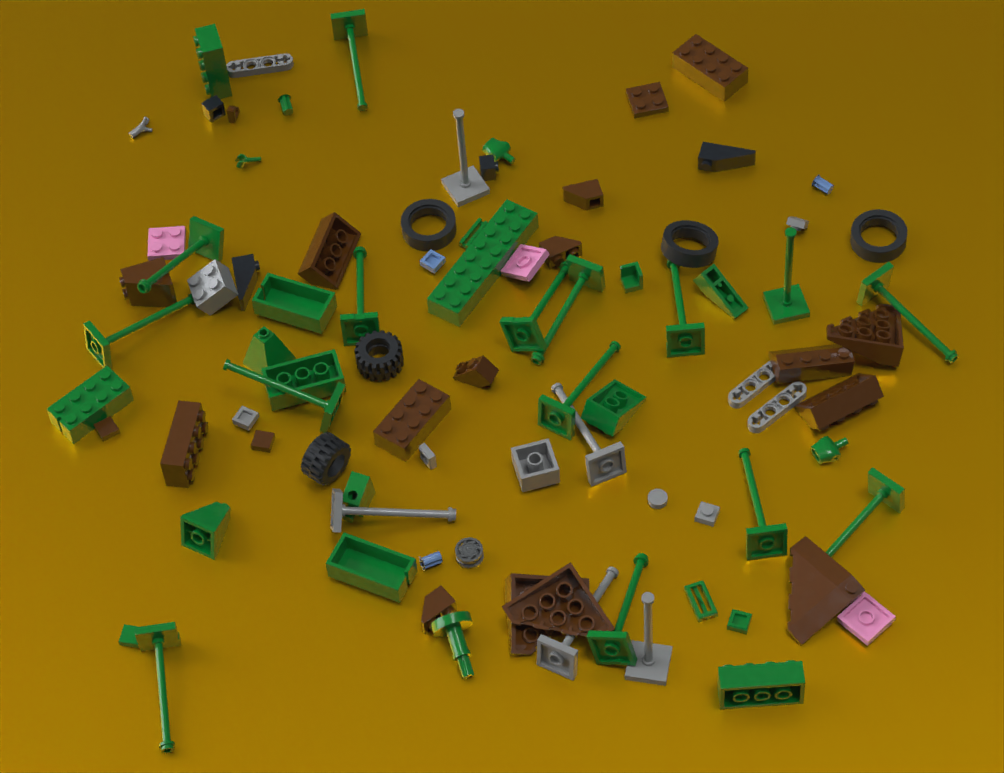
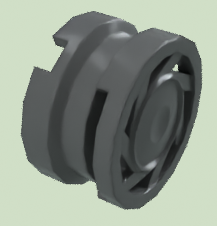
M469 537L460 540L456 544V560L460 566L467 569L475 568L483 562V546L480 541Z

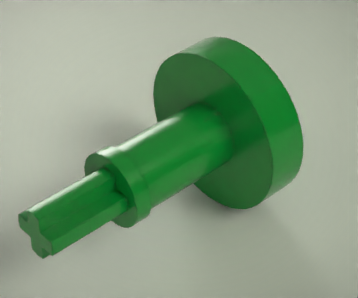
M459 611L436 619L431 623V628L435 637L447 636L453 653V660L458 662L462 678L467 679L474 676V672L469 659L471 652L468 649L463 631L472 626L473 621L470 612Z

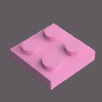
M185 226L149 228L148 260L164 257V260L175 259L183 253L186 244Z
M520 244L500 272L505 277L530 282L550 254L547 249Z
M866 592L837 616V621L867 646L896 619L895 615Z

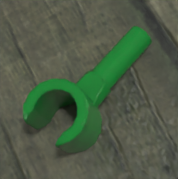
M239 154L235 160L236 162L239 161L236 166L243 168L246 163L261 161V157L250 158L244 154Z

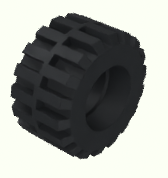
M384 330L380 332L372 331L373 333L371 334L368 332L355 345V358L359 373L363 374V377L366 379L370 378V381L378 380V382H382L383 379L387 381L390 380V377L394 378L397 376V373H400L401 367L404 365L400 340H398L396 335L392 336L391 332L385 333ZM378 354H385V356L381 358L373 357Z
M330 432L320 434L304 453L301 471L322 486L330 485L345 470L351 456L350 445Z

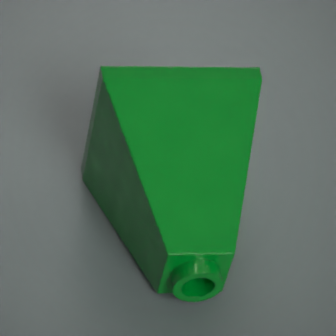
M263 326L253 335L244 357L243 365L253 372L262 375L261 368L295 360L296 357L272 331Z
M214 502L183 514L180 517L181 545L215 560L230 521V506L226 503Z

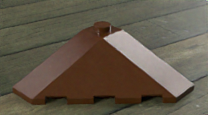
M880 303L876 305V310H863L858 313V317L855 319L849 316L840 320V325L834 327V324L827 325V340L879 364L899 367L904 349L901 313L892 305Z
M806 536L790 548L793 565L789 568V583L792 584V592L788 595V611H791V618L787 622V631L800 646L842 613L865 591L852 574Z
M571 562L502 606L514 625L521 626V624L545 631L555 630L578 637V635L587 637L589 630H615Z
M511 573L505 578V604L548 576ZM582 578L589 589V578ZM507 616L510 654L531 655L537 650L535 647L541 634L550 637L555 632V630L535 629L533 626L521 624V626L514 625Z

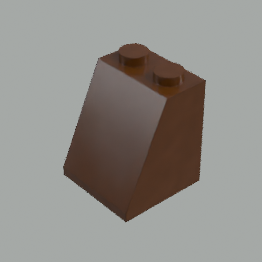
M164 257L120 269L122 277H119L121 287L124 288L122 289L125 300L129 299L131 306L168 307L177 302L169 273L154 283L148 293H141L137 288L140 280H147L166 265Z

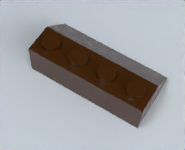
M335 212L322 218L298 275L311 285L338 289L361 233Z
M838 344L768 352L777 384L851 376L855 364L852 351Z
M857 373L794 407L811 429L823 431L828 429L833 422H841L846 419L847 415L859 413L863 407L878 403V399L884 397L876 375Z

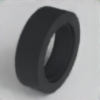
M423 199L409 205L401 216L402 235L405 242L419 251H429L430 249L436 251L446 247L454 239L457 230L453 209L445 202L436 199ZM425 215H436L446 222L444 229L433 235L418 234L411 226L416 219Z
M875 209L860 214L854 220L851 227L850 243L853 251L862 259L874 263H885L898 258L905 250L907 226L897 214L887 210ZM871 226H884L891 229L896 234L897 239L888 246L879 247L866 243L861 237V233Z
M681 220L673 222L665 228L661 251L669 261L676 265L687 268H700L714 261L719 240L717 234L707 225L696 221ZM690 238L701 242L706 248L688 250L678 246L673 240Z

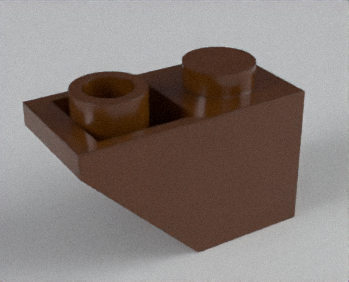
M598 179L562 187L563 200L584 210L604 207L603 192Z
M553 236L539 242V248L547 249L550 254L545 260L549 269L560 266L562 262L566 261L569 254L576 257L582 256V243L578 240Z
M483 355L459 363L455 369L456 372L453 379L482 388L492 384L499 369Z
M441 585L426 595L424 599L421 623L425 634L432 631L431 623L444 615L457 612L456 600Z

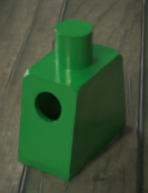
M352 471L343 493L342 504L346 507H369L376 493L370 476ZM345 515L342 519L347 522H353L355 516L363 517L364 515Z

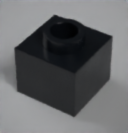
M217 95L201 103L203 114L211 123L226 115L224 103Z
M493 155L479 156L482 179L484 181L496 180V172H499L498 161L494 162Z

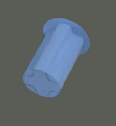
M820 174L812 182V187L815 186L826 194H830L834 188V185L820 177Z
M439 551L424 557L419 556V563L423 571L426 568L443 562Z

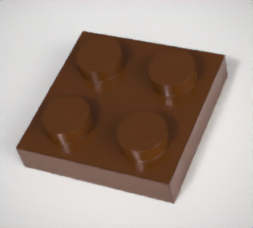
M660 82L626 88V96L634 119L669 112V106Z

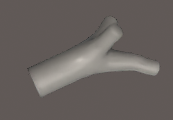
M144 117L140 125L129 132L131 138L136 137L141 132H152V128L146 127L149 118Z

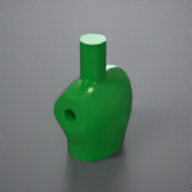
M491 138L483 146L482 151L486 155H493L494 162L503 158L513 164L516 158L508 153L511 147L506 141Z
M825 436L811 446V452L819 464L835 462L841 457L839 449L848 445L849 442L846 437L834 442L830 437Z

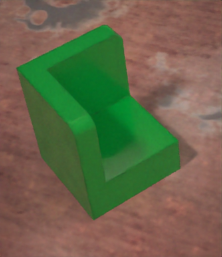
M638 261L620 266V281L625 294L643 289V273Z

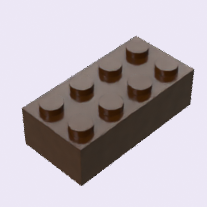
M697 34L672 52V67L724 102L748 83V67Z
M418 379L373 431L375 445L407 462L451 410L450 395Z
M178 401L160 462L166 486L189 488L191 481L195 478L194 468L195 465L199 464V451L204 446L203 436L204 433L208 432V422L205 420L206 413L199 402Z

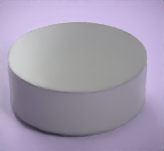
M653 489L649 492L648 504L652 508L661 509L667 505L668 496L664 490Z

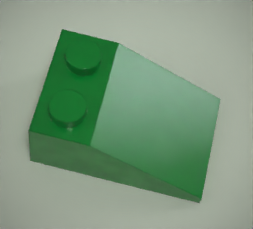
M614 379L586 400L581 419L589 425L599 428L605 434L614 436L625 427L647 397Z

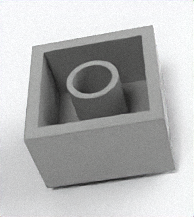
M216 259L187 280L196 307L210 316L238 296L229 268Z
M549 438L511 448L512 463L522 492L560 483V470Z

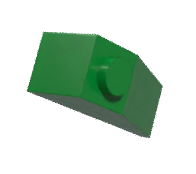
M712 264L693 280L706 297L733 319L749 308L715 264Z

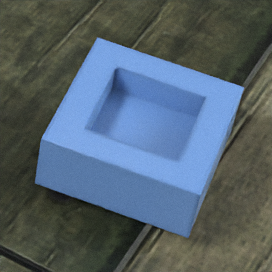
M430 249L420 260V266L435 274L446 262V259Z

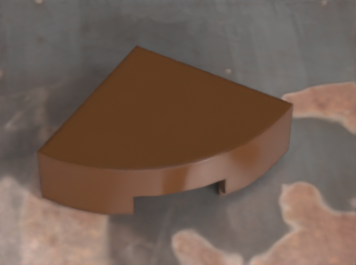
M233 105L228 107L227 116L229 123L235 124L240 113L239 107Z

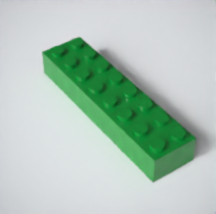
M506 199L428 296V313L460 327L501 276V269L519 245H525L538 229V213Z

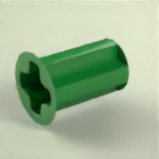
M288 94L281 95L278 98L283 114L286 116L294 112L290 101L291 96Z

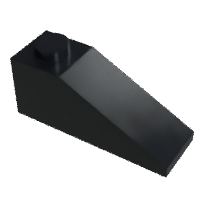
M703 142L698 156V169L720 172L753 166L756 161V150Z
M253 254L232 257L241 311L246 310L258 281L259 261L254 260Z

